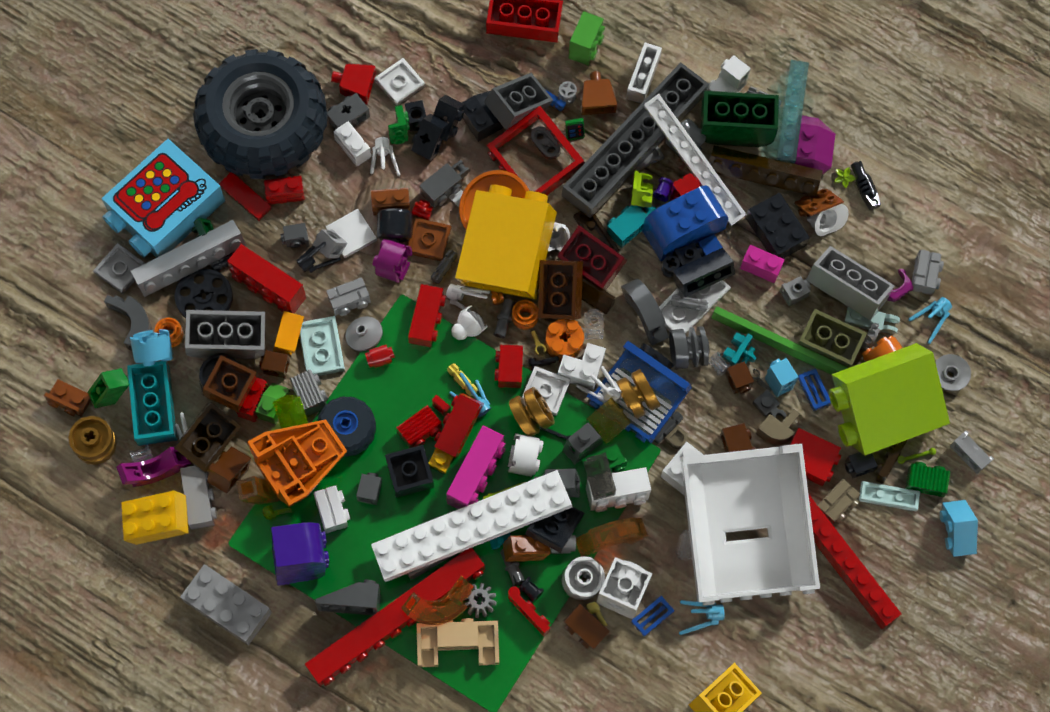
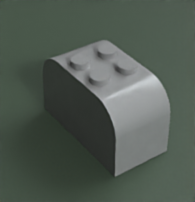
M186 310V355L195 358H209L213 355L224 354L234 359H257L264 356L265 312Z

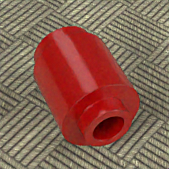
M386 344L370 349L369 352L365 353L370 368H377L392 363V358H395L392 347L388 348Z

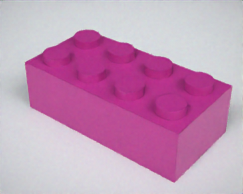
M484 425L482 426L446 493L447 504L460 509L479 501L477 499L479 493H483L488 484L486 482L488 475L492 476L497 467L495 465L497 458L501 459L505 452L504 447L506 443H504V435Z

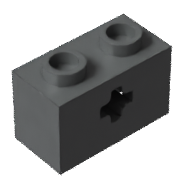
M357 93L347 96L343 102L337 106L330 107L327 111V121L334 130L348 121L353 127H356L370 117L369 108Z

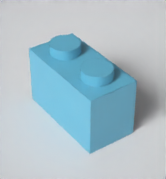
M787 358L783 360L777 359L770 364L765 380L777 398L794 388L798 375Z

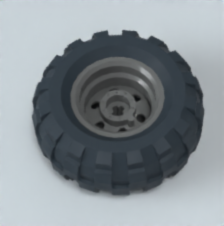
M253 49L246 50V54L237 57L233 54L224 59L220 67H214L204 79L205 84L201 88L199 87L194 101L195 110L193 118L200 143L205 148L207 155L216 164H222L227 171L238 176L246 174L251 179H265V176L276 175V177L288 174V170L295 166L298 168L308 161L310 153L314 152V150L316 151L323 140V132L327 127L328 114L325 95L322 92L321 85L315 75L307 71L304 64L293 57H284V54L281 52L268 50L266 53Z

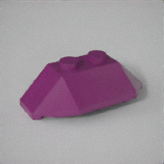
M800 115L793 164L823 170V175L832 167L836 134L819 118Z

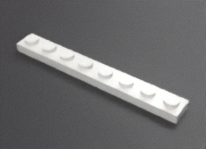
M660 94L643 105L694 177L700 180L701 186L707 185L710 187L727 214L729 225L732 226L747 215Z

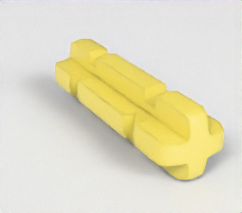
M451 364L447 368V372L454 376V380L463 389H466L465 392L470 397L473 396L459 375L462 371H459V367L456 364ZM464 374V376L467 378V380H468L469 383L471 384V381L469 380V378ZM471 384L472 388L477 393V387L474 384Z

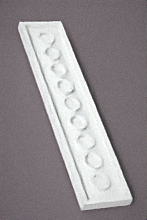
M558 470L375 542L371 546L384 581L387 582L572 508V504Z

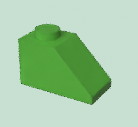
M272 383L263 393L255 411L258 419L276 425L290 389Z

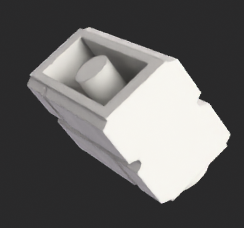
M349 121L333 131L335 141L356 166L361 165L372 157L370 147L366 142L364 143L363 138Z
M336 486L314 492L325 533L348 527L347 521L351 519L348 509L343 510L342 502H345L342 490L338 491Z

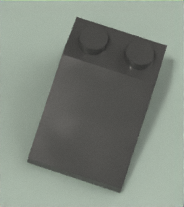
M364 580L363 583L358 582L317 598L315 604L318 611L374 615L380 608L381 590L376 581Z

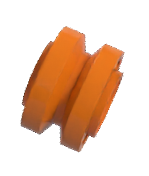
M530 300L518 301L512 309L514 325L522 330L533 328L538 322L537 305ZM523 312H527L530 314V316L522 317L520 314Z
M168 317L157 322L154 332L159 333V329L173 330V333L170 335L172 348L182 342L184 337L183 329L176 319Z

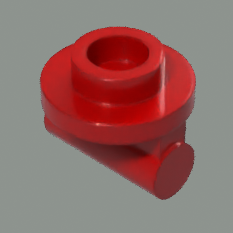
M420 200L415 202L412 215L430 220L433 207L430 206V202Z

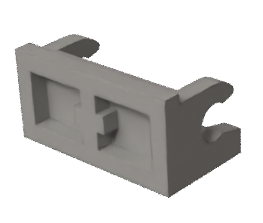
M966 430L953 441L950 447L978 474L994 458L992 456L989 457L968 436L969 432Z

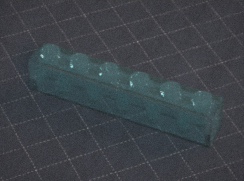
M790 61L775 160L793 164L796 162L809 62Z

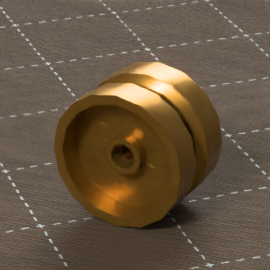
M641 369L631 373V378L635 383L634 386L625 377L616 381L622 392L620 394L627 407L632 410L636 419L644 416L646 413L642 402L645 401L647 407L652 411L661 406Z
M535 387L525 391L524 398L518 395L509 401L510 409L517 423L527 436L533 437L538 434L540 426L547 429L555 423L549 406Z
M88 416L81 418L74 423L68 436L70 447L78 458L86 464L97 465L106 462L112 457L117 446L115 434L107 422L100 417Z

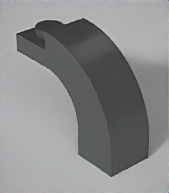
M635 279L622 285L621 289L626 302L638 314L649 343L653 346L669 338L662 312L645 284L639 279Z
M107 295L104 300L107 308L123 314L131 320V329L124 344L127 349L132 351L130 337L139 332L152 330L150 320L144 308L134 298L128 296L124 300L119 296L112 297Z

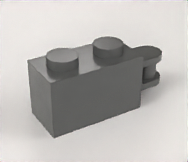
M462 160L452 167L448 163L419 185L420 194L434 208L438 205H443L450 195L456 194L461 190L462 179L470 172V169L463 165L464 162Z

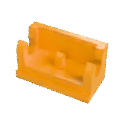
M286 311L283 312L273 352L288 355L295 353L304 316Z

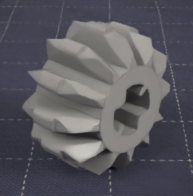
M483 583L480 584V589H477L476 585L473 584V591L466 589V593L469 596H463L462 598L466 602L463 604L464 609L470 608L468 610L469 615L475 611V618H479V613L481 612L483 617H487L486 610L492 613L493 608L491 606H495L497 603L495 600H492L496 597V594L490 593V586L483 590ZM478 597H482V601H484V603L481 602V605L477 604L476 600H478Z

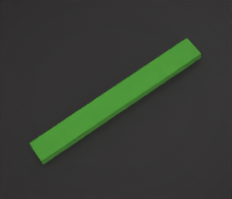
M716 306L711 319L745 335L749 333L753 336L752 338L830 375L848 368Z

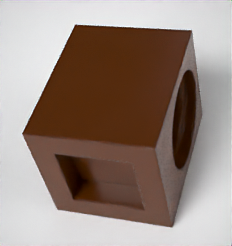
M266 350L265 355L260 358L259 367H261L263 374L286 378L290 364L289 355Z
M745 361L728 367L725 372L734 394L739 392L744 394L751 390L754 380Z

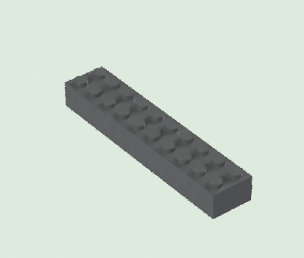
M680 62L563 186L562 197L587 217L591 218L666 138L643 105L657 94H660L678 121L681 122L703 98L704 91L708 90L709 83Z

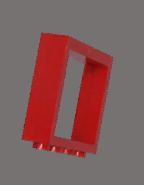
M539 106L487 145L489 149L487 154L493 162L497 160L500 164L498 166L500 170L518 176L499 153L498 149L539 119L573 161V163L534 191L549 195L569 180L585 162L542 107Z

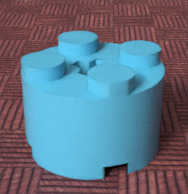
M159 329V333L148 330L136 333L133 337H130L135 363L151 366L158 360L169 361L173 359L168 330Z

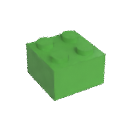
M583 11L570 40L568 59L589 66L591 60H595L598 52L596 50L597 46H601L604 39V18Z

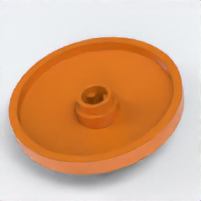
M503 170L488 171L477 176L467 185L460 199L459 213L463 226L467 230L476 190L489 192L490 185H500L510 188L512 190L511 196L525 198L526 191H530L528 186L515 174Z

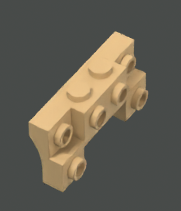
M466 618L462 619L461 622L443 619L441 623H417L418 667H438V651L470 649L479 650V665H499L498 621H474V619Z

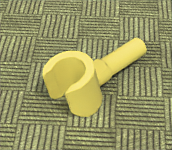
M531 331L536 346L534 352L539 356L537 348H543L545 353L546 346L540 343L536 331Z
M588 603L586 605L587 610L591 614L596 613L599 621L606 627L607 623L601 615L598 603Z

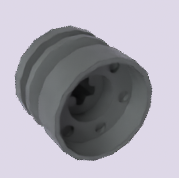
M703 326L697 327L696 332L693 327L689 328L688 337H686L684 329L669 331L670 355L675 370L688 368L689 359H691L694 367L699 366V360L701 366H708L710 350Z

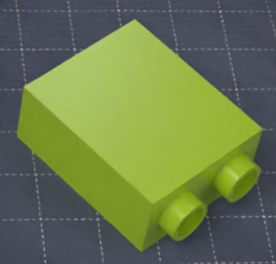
M917 343L832 374L835 388L830 389L828 393L833 408L837 412H842L844 423L838 425L840 439L845 447L853 446L863 455L871 454L950 424L934 354Z

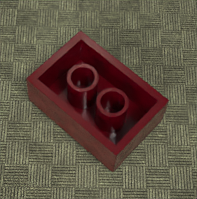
M581 226L576 228L557 255V257L564 261H583L582 275L605 291L627 262L626 258Z

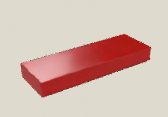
M230 172L219 183L224 192L258 221L272 209L271 205L234 173Z

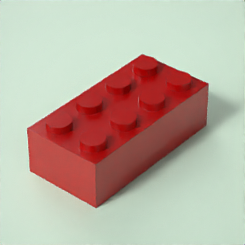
M490 0L486 21V34L558 43L563 0Z
M242 244L227 261L232 278L236 282L245 283L251 292L255 294L257 292L260 293L265 301L270 304L272 302L275 303L282 312L295 313L306 299L303 284Z

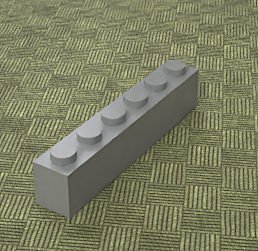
M231 220L207 232V234L201 235L131 270V273L143 296L146 297L235 252L241 244L246 246V243L235 222Z

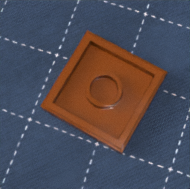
M415 218L413 235L408 242V246L412 248V255L442 261L452 226Z

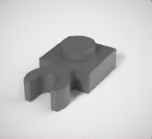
M768 389L752 402L764 417L771 414L775 418L777 415H780L785 419L787 416L783 410L777 409L780 403Z

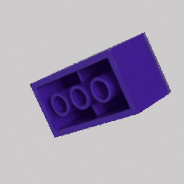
M307 522L271 527L272 552L277 586L315 580L325 576V570L329 568L328 551H324L326 548L325 531L321 532L320 524Z

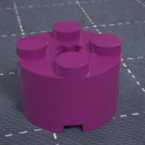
M383 239L380 244V252L374 257L372 263L376 267L375 274L399 283V280H403L408 272L410 262L407 260L408 256L412 257V248L401 243Z

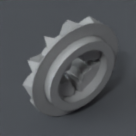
M873 323L861 346L862 351L872 348L880 331L878 329L879 324Z

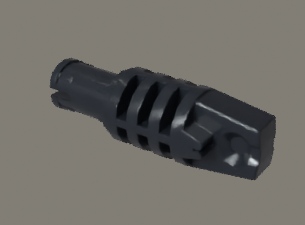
M862 161L854 162L851 164V168L856 176L855 183L863 201L869 210L879 208L881 202L871 176L866 173Z

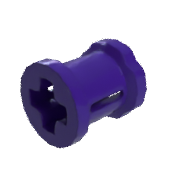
M660 177L659 185L653 192V197L666 202L669 199L668 194L672 189L673 181Z

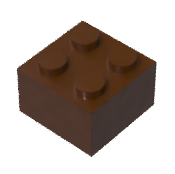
M221 355L203 387V396L239 412L256 380V372Z

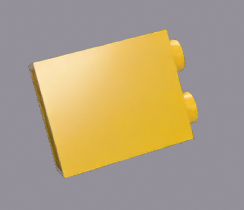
M490 185L489 192L476 190L455 279L467 287L498 293L502 292L503 294L536 300L539 291L540 260H546L557 212L547 203L548 196L539 192L526 191L525 198L511 196L512 190L510 188L500 185Z

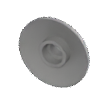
M360 317L348 326L345 334L346 342L356 351L370 350L380 342L383 334L382 326L373 317Z
M947 354L937 359L936 367L943 389L958 391L969 383L971 369L962 357ZM948 372L953 374L952 378L947 375Z

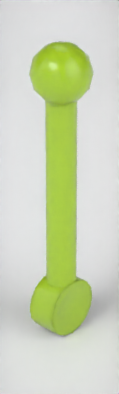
M930 448L929 451L911 456H899L897 462L904 464L907 460L929 454L935 455L937 451L935 448Z

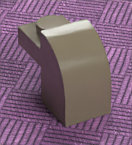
M793 409L783 423L769 414L758 428L756 434L770 444H785L792 439L795 433L792 430L799 423L797 418L800 413Z

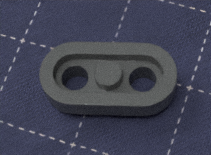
M535 127L531 132V140L547 159L553 160L559 157L561 148L558 142L545 127ZM540 135L544 137L541 140L537 139ZM550 149L555 150L553 153L548 152Z

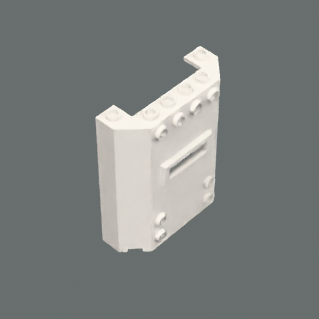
M802 444L680 458L697 602H703V606L714 605L715 600H720V603L732 602L734 597H740V600H750L752 595L768 598L772 597V593L779 592L780 596L792 595V591L797 590L803 591V594L815 593V589H820ZM768 529V537L726 542L727 532Z

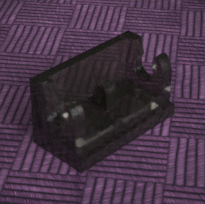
M606 452L586 458L587 461L583 463L593 499L598 500L614 496L616 494V487Z

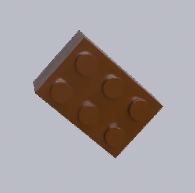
M540 260L538 318L581 319L583 261Z

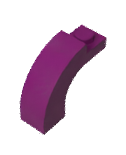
M169 447L152 459L135 463H121L116 468L123 485L132 484L133 487H139L168 478L180 472V468L189 466L191 462L176 451L174 447Z

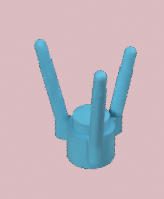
M941 297L938 301H933L929 306L908 319L912 321L931 309L932 312L928 315L929 319L934 315L942 316L927 342L928 344H931L945 319L950 315L948 311L952 309V304L944 297Z
M461 372L459 375L474 399L484 403L478 417H481L491 409L490 403L479 381L475 380L481 397H478L467 378ZM449 392L452 397L456 396L454 392Z
M681 600V604L706 607V609H692L691 613H706L707 619H711V621L679 632V635L711 625H718L719 621L725 618L723 604L716 605L715 603L714 605L703 606V602Z

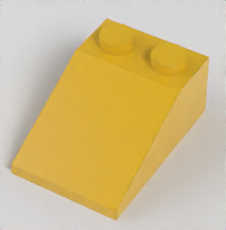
M734 662L688 706L694 712H743L762 693Z

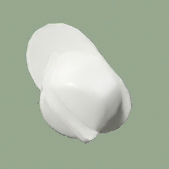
M839 204L807 217V221L810 222L817 235L824 236L841 229L845 225L849 215L848 208L843 204Z

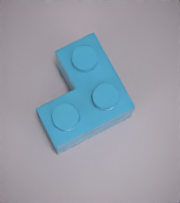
M966 500L942 503L940 520L944 522L948 532V538H945L947 550H950L953 557L977 554L978 519Z

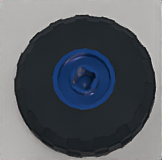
M343 396L331 400L322 408L317 421L327 420L346 448L347 453L344 455L346 457L365 451L372 443L376 433V421L372 410L365 402L355 397Z

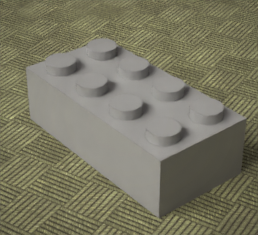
M831 246L813 264L806 279L815 287H818L869 320L886 303L895 286Z
M205 564L180 596L183 602L248 646L272 614L269 607Z

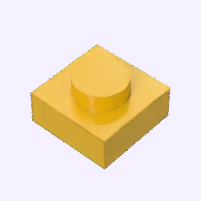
M436 448L428 463L430 467L446 474L454 456Z

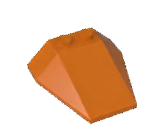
M327 420L264 432L247 442L256 465L276 496L289 507L306 498L347 453L346 448Z

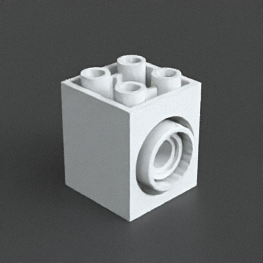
M615 557L599 592L597 603L633 619L652 573L637 564Z

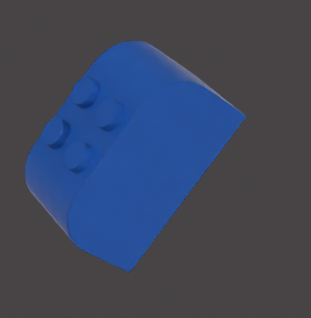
M706 185L698 187L655 209L645 218L642 232L659 260L663 261L665 257L673 255L674 249H679L692 243L697 244L699 241L725 230L728 216L710 187Z

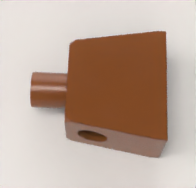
M600 72L590 73V80L584 81L581 115L616 113L617 101L610 80L601 79Z

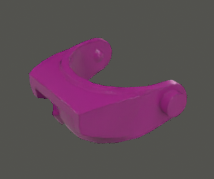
M900 268L898 270L899 275L904 280L903 285L892 290L887 301L896 302L909 291H913L912 282L904 269Z

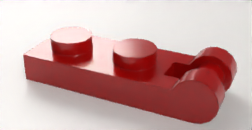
M511 587L508 591L510 602L543 636L550 632V622L543 615L539 616L535 612L536 608L529 600L526 602L520 596L519 588Z

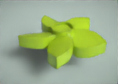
M850 167L846 168L844 172L836 169L838 177L834 183L842 182V186L846 189L849 182L856 180L850 174Z

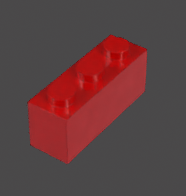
M421 284L408 335L409 343L432 347V343L436 342L438 336L436 326L441 323L442 319L440 309L441 306H445L447 297L444 295L443 288Z
M464 393L459 394V396L456 395L451 404L453 406L451 413H447L443 420L444 428L442 431H438L434 439L436 441L434 447L454 457L459 456L484 403Z

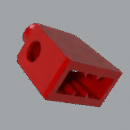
M346 64L343 73L333 71L331 82L340 84V94L347 97L357 93L362 101L368 105L375 81L374 78L376 77V67L374 65Z

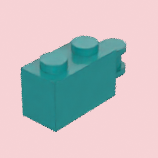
M634 205L626 206L621 211V215L617 218L613 217L607 223L608 234L621 248L642 232L645 218L657 208Z

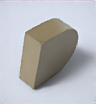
M677 425L665 437L664 441L674 449H681L688 441V435Z

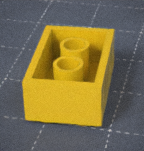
M173 490L121 502L123 540L138 545L189 534L186 495Z

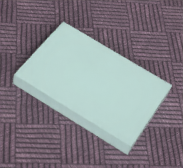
M331 316L304 321L300 331V340L306 371L311 370L314 375L318 374V376L345 371L336 317Z

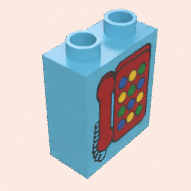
M169 139L164 141L101 198L108 211L102 216L104 221L116 233L125 228L133 236L128 241L129 244L142 257L151 252L156 258L173 250L192 232L191 229L195 226L194 221L197 218L206 219L225 202L221 186Z

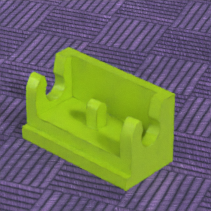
M638 171L634 172L631 205L652 207L653 184L643 182L644 179L651 180L653 178L652 175L638 173Z

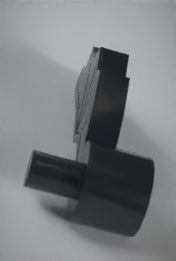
M556 356L539 361L536 358H529L528 365L533 371L534 366L551 365L556 363L559 357Z

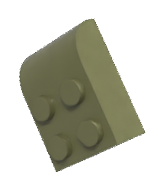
M814 309L798 344L850 368L855 361L867 332Z

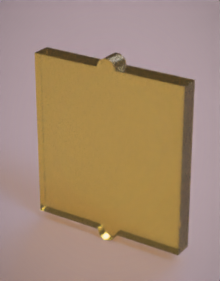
M610 398L587 418L606 444L631 424V421L624 414L623 408L620 409L613 398Z

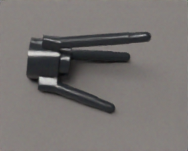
M322 242L317 247L312 245L296 261L304 272L309 270L312 273L319 268L340 261L341 258H335L314 266L313 264L316 261L312 256L326 245V242Z

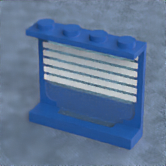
M627 341L623 346L625 349L624 353L609 372L610 377L617 387L616 381L624 377L634 386L635 383L631 378V373L641 369L661 406L652 411L647 407L645 401L642 402L646 413L644 416L636 419L623 398L614 407L606 406L589 393L587 398L590 400L589 404L597 410L599 408L605 411L604 415L612 421L617 419L621 422L620 426L628 432L630 430L634 431L637 439L643 443L645 441L652 443L692 389V386L679 375ZM605 377L604 380L602 381V383H603L607 388H608V387H611V388H612V386L610 385L609 381H608L607 378ZM598 386L594 393L604 398L602 395L604 390Z

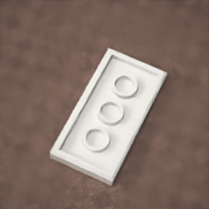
M722 280L687 296L698 299V301H708L706 312L699 311L697 308L696 310L682 308L681 305L678 307L672 306L671 299L673 295H679L680 298L684 296L677 288L659 306L666 322L664 324L665 328L668 331L684 329L685 334H687L689 328L694 327L731 287Z

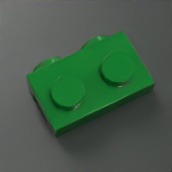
M402 105L395 106L396 124L388 125L390 144L399 145L408 141V130H410L407 111H403Z

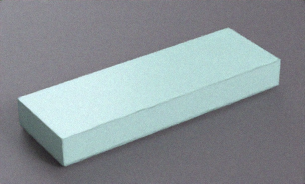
M866 481L861 482L860 502L918 511L920 491Z

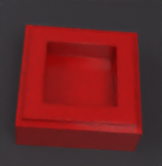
M438 395L432 399V406L443 416L451 413V406Z

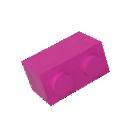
M750 245L740 269L775 284L785 259Z

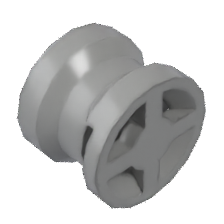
M568 81L560 84L559 100L565 101L566 104L573 103L576 99V85Z

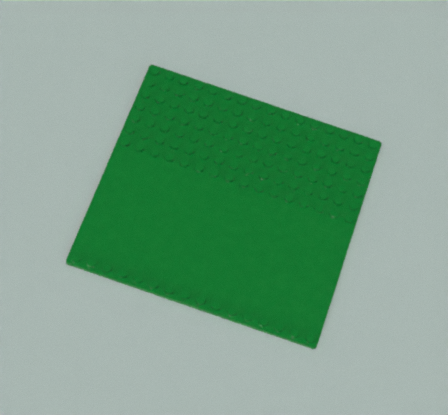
M400 295L380 323L383 330L382 338L373 347L376 348L385 344L388 348L392 347L395 358H392V363L377 368H370L365 353L369 352V350L361 351L328 398L329 400L326 401V404H328L333 399L345 396L355 397L365 402L372 410L376 421V433L372 443L365 451L357 455L343 456L306 498L290 507L276 496L268 484L228 544L231 548L275 575L271 527L312 522L320 524L321 532L325 531L314 492L336 486L338 491L342 490L345 502H342L343 510L348 509L351 520L347 521L348 527L325 533L326 548L324 551H328L329 568H326L325 576L319 579L291 583L290 585L316 600L355 583L373 580L376 581V584H379L381 590L380 611L462 553L455 554L411 581L407 574L385 582L371 544L458 510L447 504L446 493L480 429L484 425L504 435V443L506 444L502 458H497L495 464L497 467L493 475H488L486 489L483 493H479L477 498L479 501L483 500V496H487L490 493L498 492L522 482L531 481L534 477H541L545 475V470L576 469L580 477V497H569L572 506L585 513L572 534L576 537V550L571 551V553H551L550 551V554L543 561H517L520 563L519 568L523 578L526 580L530 577L538 588L544 589L540 598L532 604L536 608L535 612L539 616L543 615L550 622L549 627H551L570 597L562 585L563 571L570 562L578 557L586 556L594 559L626 507L616 509L613 506L608 507L607 510L602 512L590 511L586 492V484L589 477L582 462L580 461L574 465L562 451L566 440L543 430H540L538 434L533 436L543 441L542 452H539V456H537V459L540 460L538 472L536 471V474L532 475V477L508 472L510 468L508 463L511 447L516 442V440H513L515 434L526 435L517 423L510 409L509 401L518 395L520 397L523 396L532 371L522 366L521 388L498 387V381H495V369H499V362H496L497 350L474 336H467L464 340L455 339L451 332L454 324L444 318L436 326L438 336L436 342L432 343V347L409 343L408 335L416 302L405 295ZM454 363L459 367V371H462L469 378L471 384L476 386L475 380L479 381L491 409L483 416L477 417L460 455L454 457L446 474L430 467L434 488L396 498L385 455L409 449L397 433L396 427L428 405L442 422L441 431L443 430L445 416L432 406V399L438 395L451 406L454 397L449 394L450 391L458 396L461 393L468 395L465 392L466 389H463L454 380V376L447 372V368ZM477 391L476 394L478 397H481L479 391ZM567 392L557 416L553 415L555 423L548 427V429L565 436H572L585 424L589 423L601 436L603 443L587 456L617 444L623 458L627 460V465L623 471L646 467L648 473L660 454V448L648 441L643 443L635 437V433L626 431L617 422L612 421ZM321 411L318 412V414L316 415V417L314 418V420H313L312 422H316V421H317L318 416H319V414H320ZM431 436L426 438L423 444L428 462L436 449L434 447L436 441H434L435 437ZM375 473L382 479L377 505L357 501L356 495L362 474ZM530 524L510 532L511 536L526 535L525 533ZM489 540L472 547L485 565L484 574L476 580L471 579L463 590L459 592L457 590L450 594L451 598L446 602L437 603L432 612L427 615L423 613L418 617V621L410 627L406 625L401 629L402 632L393 639L390 637L384 642L385 646L418 666L417 623H441L443 619L461 622L462 619L466 618L474 619V621H498L499 665H479V650L470 649L438 651V667H420L489 712H498L545 636L508 599V591L514 586L508 571H505L506 565L500 553L501 549H503V544L498 549L492 550ZM483 583V590L490 586V593L496 594V597L492 600H495L497 603L495 606H491L493 608L492 613L486 610L487 617H483L481 612L479 613V618H475V611L469 615L468 610L470 608L464 609L463 604L466 602L462 598L463 596H469L466 593V589L473 591V584L476 585L477 589H480V584ZM520 592V596L526 602L531 600L526 594ZM478 597V600H476L478 605H481V602L484 603L482 597ZM335 613L356 627L373 616Z

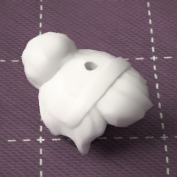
M554 223L548 252L553 250L561 251L570 238V232L566 225Z
M472 305L460 312L457 324L451 329L452 336L457 340H464L467 336H477L488 327L487 325L484 326V321L479 314L470 311Z

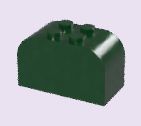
M704 91L701 103V134L706 136L705 142L714 145L763 147L772 144L778 131L779 95Z

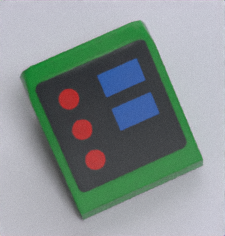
M583 118L565 121L564 130L568 141L585 137Z

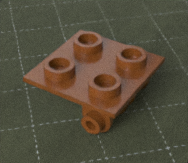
M828 189L819 190L817 197L804 196L794 202L800 208L798 213L801 217L812 216L844 203L841 198Z

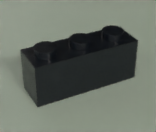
M724 248L713 251L673 270L674 283L684 297L735 275L734 261Z

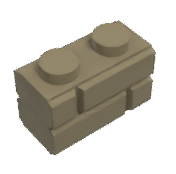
M842 479L818 504V507L832 525L835 522L839 524L846 517L844 512L848 508L853 510L859 503L857 499L860 493L851 487L846 480Z

